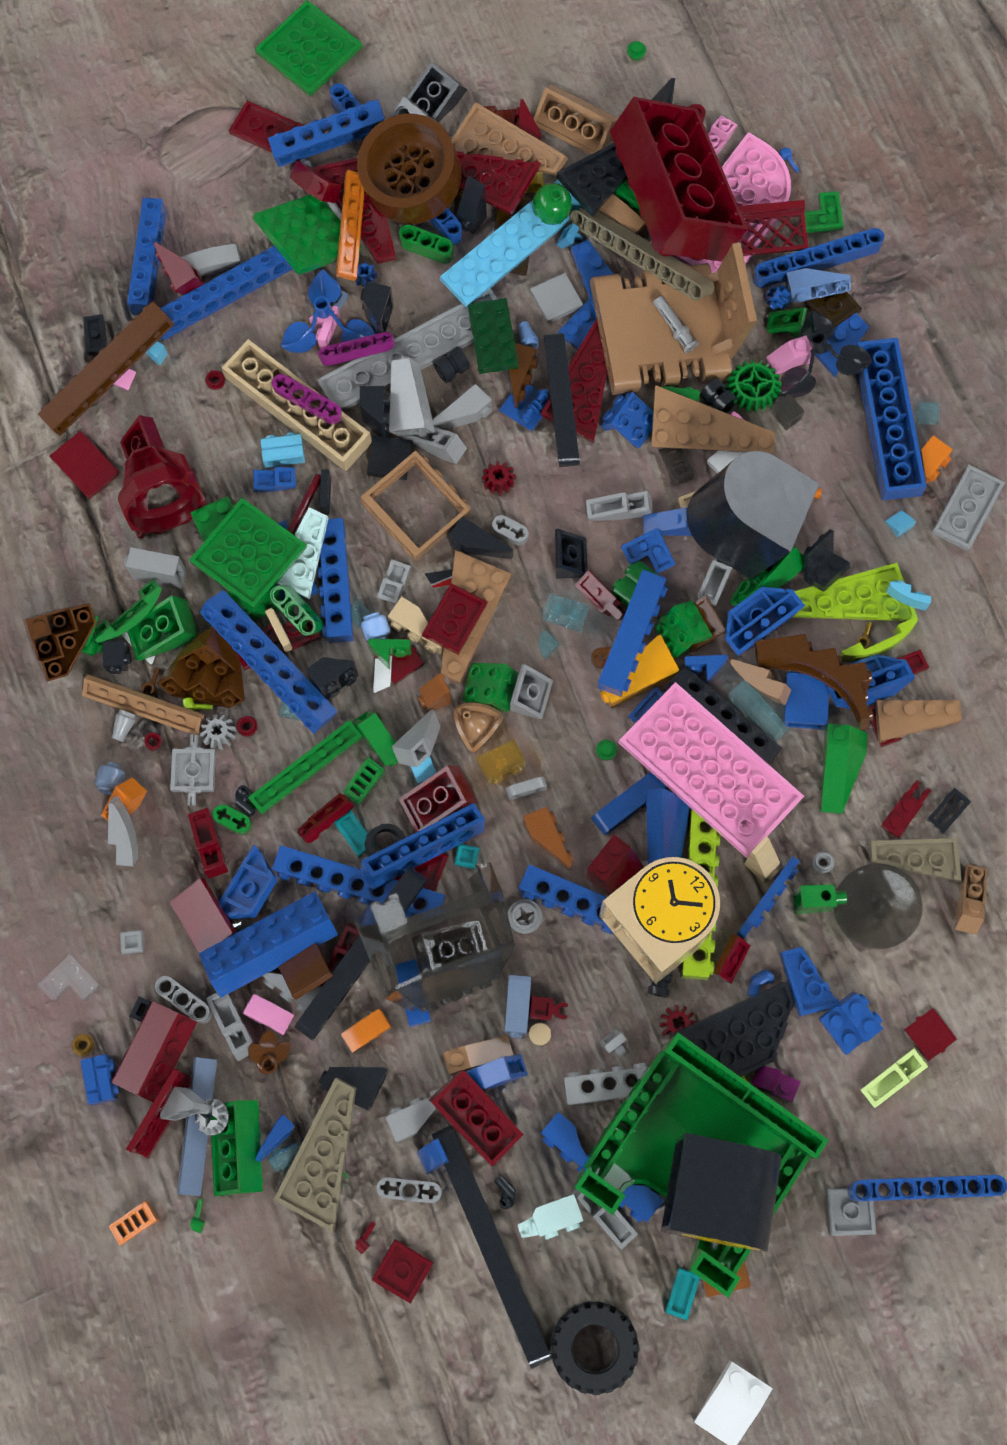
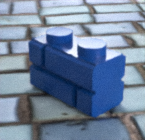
M103 1054L80 1060L88 1105L93 1106L117 1100L120 1087L111 1083L114 1077L113 1072L116 1071L114 1058L111 1059L109 1055Z

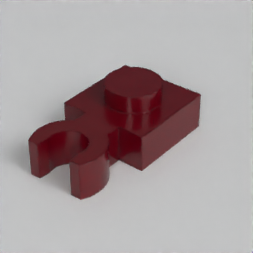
M531 996L528 1018L552 1021V1015H554L558 1019H566L567 1015H561L559 1009L560 1007H568V1004L561 1002L553 1005L554 998Z

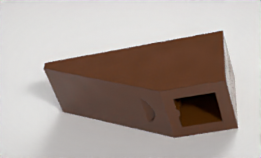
M515 343L519 368L508 370L514 408H518L520 401L523 402L525 399L526 385L531 384L533 376L531 373L533 369L537 368L539 358L536 355V348Z

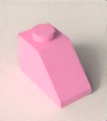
M803 336L786 342L768 355L766 360L769 363L770 369L775 368V374H781L792 368L809 364L812 347L807 336Z

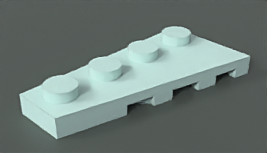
M308 508L295 534L298 539L307 545V548L277 583L280 586H291L299 595L310 599L329 519L327 515Z

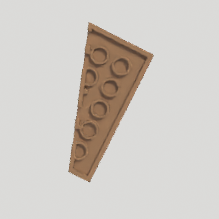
M476 102L451 139L455 150L463 152V154L473 155L474 153L498 156L508 160L521 159L523 162L531 163L536 161L541 163L538 172L557 175V172L562 169L568 160L564 154Z
M655 385L651 447L774 453L775 432Z

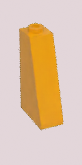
M661 635L646 645L642 654L638 653L636 660L639 663L635 673H630L629 679L632 681L628 692L623 691L621 697L603 690L600 692L603 702L605 704L608 703L610 708L643 694L655 686L658 687L670 681L680 672Z

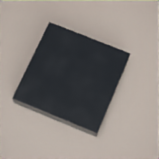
M373 436L367 476L385 477L411 455L413 441ZM408 472L398 480H407Z

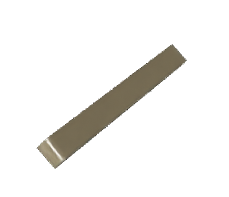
M584 208L571 212V224L577 225L580 231L643 270L651 271L656 278L690 299L697 301L713 294L714 284L709 278L671 255H660L654 250L650 242L599 211L593 217Z

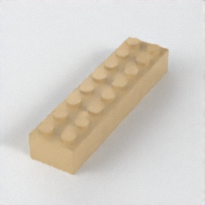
M249 339L223 365L222 370L228 381L291 430L301 434L304 440L345 472L371 445L370 432L343 411L342 419L336 424H330L276 394L272 387V380L279 374L286 375L307 388L315 390ZM283 382L282 384L278 383V387H286L285 382ZM301 390L293 393V397L297 399L302 398L304 392ZM313 400L310 403L312 408H318L321 405L319 400ZM334 410L333 413H332V412H329V416H330V417H331L332 415H335V416L337 415L335 410Z

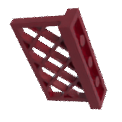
M805 200L738 206L744 221H748L746 223L748 231L754 235L749 243L742 237L739 241L745 245L742 250L743 256L794 252L809 248L804 212ZM800 216L801 224L797 228L788 222L791 217ZM771 219H778L783 223L778 230L768 224ZM758 220L763 224L758 232L749 226L752 221ZM784 225L793 231L788 239L779 232ZM765 227L774 233L769 240L760 235ZM797 234L802 238L803 245H795L790 240ZM775 236H778L785 242L781 247H775L770 243ZM756 237L765 243L762 249H756L751 245Z
M176 1068L173 1069L126 1147L127 1151L140 1154L147 1159L150 1158L172 1121L160 1119V1113L174 1087L190 1089V1076Z

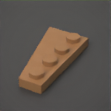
M877 700L875 702L878 743L893 738H901L913 733H921L929 729L957 724L962 721L960 700Z

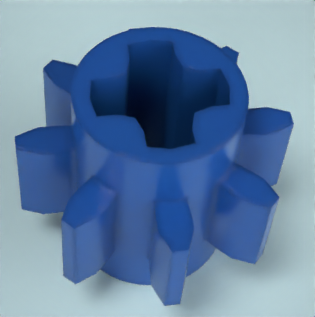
M364 262L358 266L356 285H362L366 289L367 283H374V279L378 278V275L374 271V265L370 266Z
M782 284L779 287L772 286L766 293V303L775 311L778 307L784 309L790 303L789 295L791 293Z

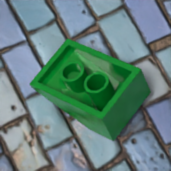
M170 596L155 605L137 625L127 631L137 661H142L184 646L199 635L187 600L175 596Z

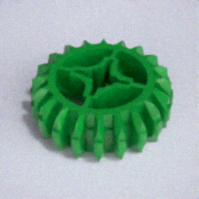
M753 359L750 361V364L744 361L742 366L737 365L735 370L731 371V377L727 381L729 384L727 385V391L731 390L738 398L733 400V404L739 403L740 410L746 407L747 413L750 409H754L755 414L759 408L763 412L766 410V406L771 408L773 402L776 403L782 385L781 381H779V374H775V368L769 369V363L764 366L761 360L756 364ZM750 375L749 379L739 382L742 378ZM765 391H769L766 395L758 397L760 393H765Z

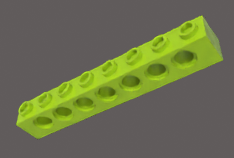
M690 808L688 860L700 866H706L718 888V875H715V867H719V854H716V846H720V834L711 826L710 832L701 831L700 825L708 823ZM702 844L707 845L710 852L706 854L701 853L698 846ZM716 923L705 942L697 950L704 954V960L696 961L693 958V954L682 962L681 978L708 980L709 975H713L714 962L710 961V954L715 951V940H711L712 931L716 930Z

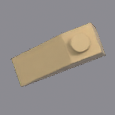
M767 836L750 853L744 864L762 882L767 878L771 880L779 872L777 867L780 864L771 841Z

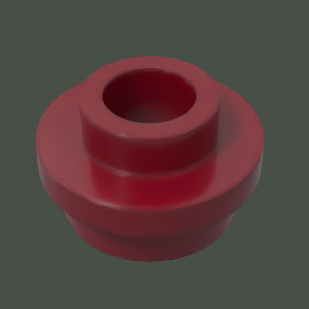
M212 370L207 374L205 382L208 388L219 390L225 385L226 379L222 372ZM215 379H218V380H219L218 382L213 383V380H215Z
M244 716L238 720L236 728L240 735L250 737L256 733L258 724L253 717ZM246 724L251 725V728L249 730L244 729V726Z

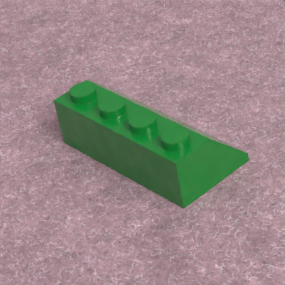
M258 1100L225 1102L224 1104L228 1110V1123L221 1133L211 1135L214 1197L263 1192L261 1162L256 1160L261 1148ZM211 1113L210 1119L217 1120V1118H215V1116H213Z

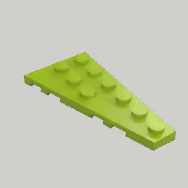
M898 563L840 578L825 592L814 586L794 591L805 607L794 615L793 618L907 621L917 617L913 607L897 601L886 593L890 581H904Z

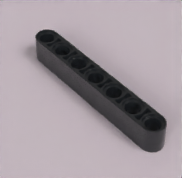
M564 333L544 335V345L559 468L580 465L565 336Z

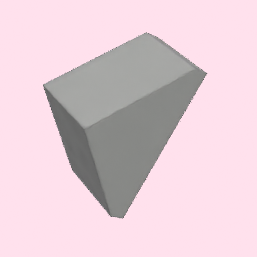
M174 1087L160 1113V1119L177 1121L209 1110V1105L191 1089Z

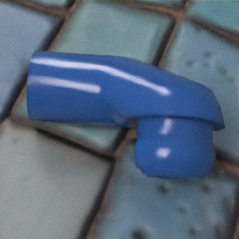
M762 970L753 975L749 983L747 996L751 997L758 994L760 986L773 983L775 979L774 974L769 970Z

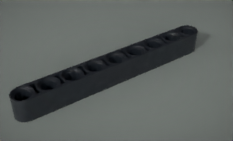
M411 867L406 870L333 971V977L325 982L294 1027L312 1041L317 1037L428 881L427 878Z

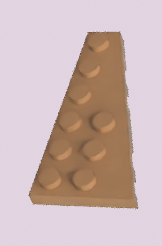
M456 550L451 583L488 602L460 654L457 655L445 648L443 649L441 674L444 678L460 684L511 579V573Z

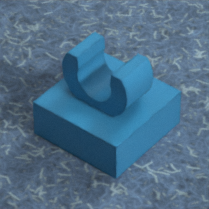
M574 223L565 227L556 245L562 249L567 246L571 249V247L577 245L574 239L580 241L583 238L581 234L577 233L579 227Z

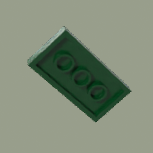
M507 298L470 303L468 305V312L479 374L518 369L519 363Z

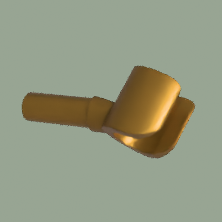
M871 622L867 623L864 633L856 641V644H858L860 640H864L866 642L864 649L870 643L868 636L872 627Z

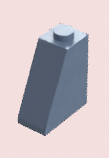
M509 975L505 1033L509 1034L510 1038L521 1039L522 1035H527L531 977Z

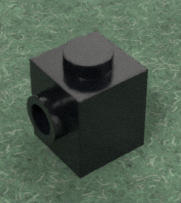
M104 641L103 667L111 674H121V671H128V664H131L132 657L125 641Z

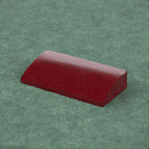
M464 1070L457 1073L428 1100L491 1167L524 1135Z

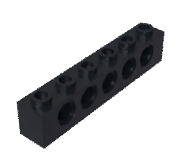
M686 666L671 679L664 690L666 692L676 682L766 763L770 764L782 750L781 746Z

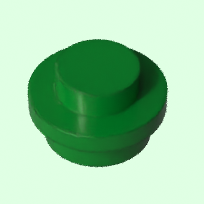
M634 41L628 45L627 54L632 60H641L646 54V46L642 42Z
M602 740L596 746V754L604 761L612 760L617 754V746L611 740Z

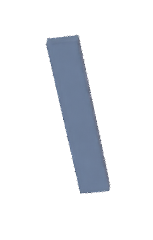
M194 1057L190 1089L204 1101L212 1099L217 1060ZM211 1113L206 1114L207 1118L210 1119ZM197 1114L186 1117L177 1194L201 1196L208 1135L199 1130V1126L195 1122Z

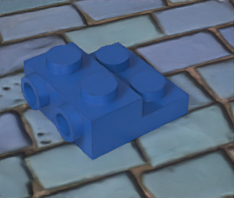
M855 992L848 994L818 1018L845 1055L849 1054L862 1042H868L883 1030V1027L880 1025L883 1022L881 1017L875 1011L871 1012L867 1006L870 1003L863 994L858 995Z

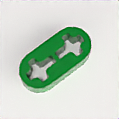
M224 804L216 806L213 810V818L219 825L240 835H245L251 830L252 823L245 814ZM226 810V814L231 818L229 820L223 817L220 820L218 813ZM244 819V822L247 826L245 828L241 827L240 829H238L239 826L234 822V820L242 822Z

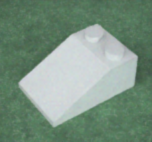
M729 1360L694 1423L727 1445H737L761 1410L773 1388Z

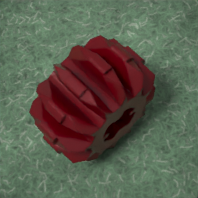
M498 460L495 466L489 463L488 469L483 470L484 476H482L485 490L490 489V494L492 495L496 491L499 496L502 495V491L508 494L510 492L509 488H514L516 474H513V467H508L506 462L500 465Z
M674 1005V1013L669 1007L666 1008V1013L669 1016L665 1014L660 1016L666 1022L660 1023L659 1027L667 1028L662 1032V1035L671 1034L697 1022L696 1020H689L694 1013L690 1012L686 1015V1006L679 1012V1006ZM680 1019L682 1020L681 1024H684V1026L676 1029L674 1028L675 1024H672V1020Z

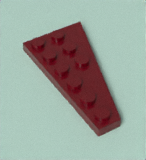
M456 151L462 168V180L459 190H464L466 180L471 176L486 186V203L510 215L514 213L541 167V163L536 161L531 163L523 162L521 159L508 160L498 156L474 153L469 155ZM429 165L427 169L432 168L434 165Z
M357 158L315 167V170L342 185L336 199V203L341 210L345 173L347 170L358 172ZM364 191L360 239L377 264L396 260L387 218L375 208L366 191Z
M597 318L568 366L576 434L592 443L595 440L607 377V367ZM550 397L541 412V416L554 423Z

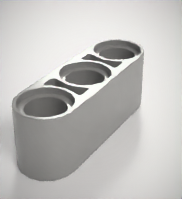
M162 976L157 979L155 989L159 995L200 1024L208 1023L211 1020L213 1013L210 1006L172 978ZM171 982L170 991L164 993L162 991L163 984ZM182 995H188L189 997L186 1005L179 1004V999ZM201 1007H205V1016L203 1018H197V1010Z

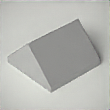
M522 664L510 702L511 712L542 719L553 680L526 664Z

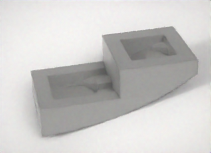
M391 559L377 598L397 604L412 567Z

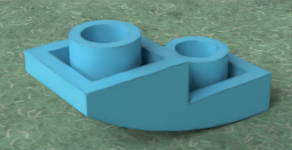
M890 581L886 593L910 607L927 610L931 603V596L923 592L910 593L911 585L906 584L904 581Z

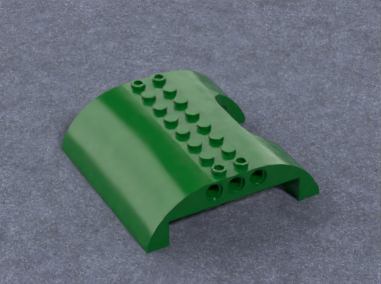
M676 1033L643 1072L598 1139L577 1177L574 1188L611 1215H614L626 1195L623 1192L633 1184H645L666 1198L676 1139L685 1133L753 1146L782 1155L774 1215L809 1159H817L829 1140L681 1034ZM697 1240L689 1270L729 1298L741 1279L736 1274L751 1250Z

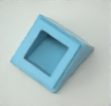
M901 510L887 519L885 523L898 538L913 528L916 521Z

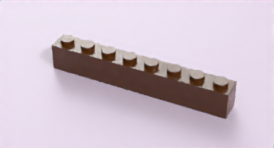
M153 301L146 305L135 319L129 321L127 327L121 333L114 336L113 341L106 347H103L99 354L92 361H89L78 375L71 378L68 385L59 390L55 397L41 408V411L38 413L40 418L55 433L61 436L175 324Z

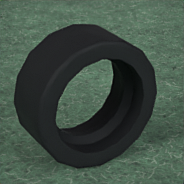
M389 823L380 824L371 829L366 835L364 842L366 854L369 857L376 853L373 842L379 833H392L397 841L406 838L404 832L396 825Z

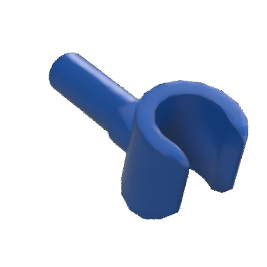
M780 149L778 154L782 159L788 161L795 173L799 172L800 169L793 161L791 149Z

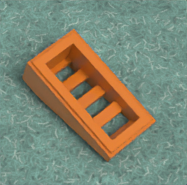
M144 1201L111 1224L109 1228L119 1246H121L160 1220L149 1201ZM142 1210L148 1218L147 1222L144 1221L140 1214ZM135 1215L141 1224L139 1227H137L132 1218ZM125 1221H129L134 1231H129ZM119 1225L122 1226L127 1235L124 1238L117 1228Z

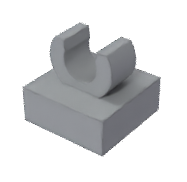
M617 1029L599 1042L601 1047L608 1053L614 1051L619 1057L626 1053V1050L621 1045L626 1041V1038Z

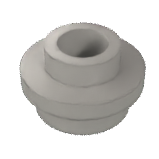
M819 852L812 860L813 867L819 873H828L834 867V858L827 852ZM823 859L827 862V865L821 866L819 861Z

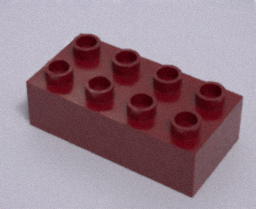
M633 96L611 128L610 134L616 146V155L622 162L627 174L628 185L634 192L640 207V216L646 222L650 232L654 250L662 256L676 255L690 257L696 261L705 259L722 262L731 245L737 243L748 228L696 108Z

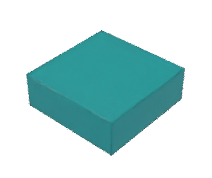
M463 844L458 845L454 866L476 870L480 848Z

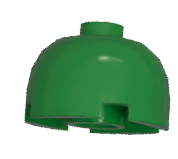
M556 183L545 184L535 194L532 209L535 216L542 219L541 222L549 225L561 224L571 212L572 198L568 190L562 185Z

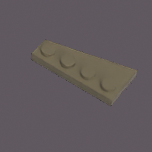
M957 838L870 841L871 864L957 882L961 881Z

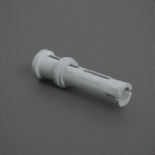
M664 296L658 297L652 304L671 328L673 338L679 341L684 348L683 352L685 354L693 351L699 345V341L695 340L690 334L689 327L681 323Z

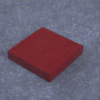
M394 1239L372 1281L411 1304L434 1262Z

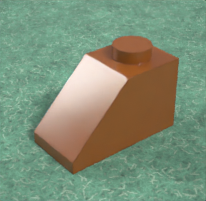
M441 673L419 689L420 696L417 697L422 709L426 707L428 712L431 709L435 711L451 704L450 691Z

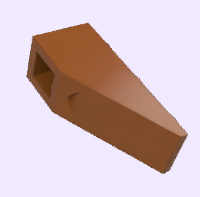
M544 807L523 816V822L531 840L567 870H571V863L574 862L570 850L566 851L563 843L566 841L562 831H557L555 827L557 820L553 811L549 812L548 808Z

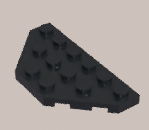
M781 982L671 1033L670 1037L672 1038L676 1033L681 1034L728 1069L742 1077L775 1061L778 1053L776 1051L780 1040L783 1039L788 1024L787 1019L790 1011L793 1010L795 1000L788 983Z

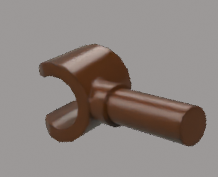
M156 667L150 682L143 684V693H146L147 688L151 686L150 695L156 694L157 688L155 684L161 671L160 668Z

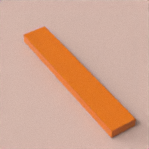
M347 170L344 181L336 276L355 281L358 270L365 189L360 182L358 172Z

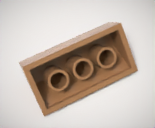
M555 85L545 87L533 118L537 126L542 130L590 155L608 145L612 139L610 130L618 120L617 117Z

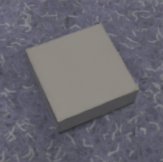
M142 930L120 932L122 955L144 953Z

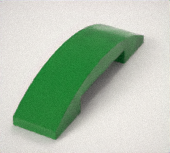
M153 578L138 591L142 598L112 623L106 618L95 627L93 633L94 640L98 643L113 639L137 625L150 612L162 589L157 581Z

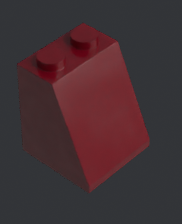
M613 834L587 868L586 879L610 896L642 870L644 866L632 847Z

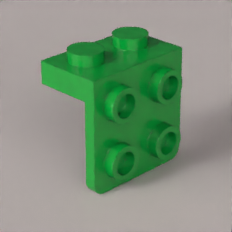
M693 600L675 605L654 624V630L658 636H662L673 659H677L693 644L709 640L712 637Z
M472 663L462 700L465 703L491 704L502 712H509L510 702L518 679V672L507 664Z

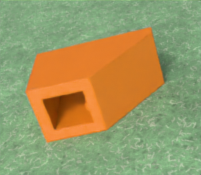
M934 435L920 451L926 484L929 481L933 483L940 474L938 470L941 466L945 468L952 459L950 454L953 449Z
M130 778L117 785L101 816L108 821L109 802L114 796H119L130 816L140 806L147 790L134 778Z

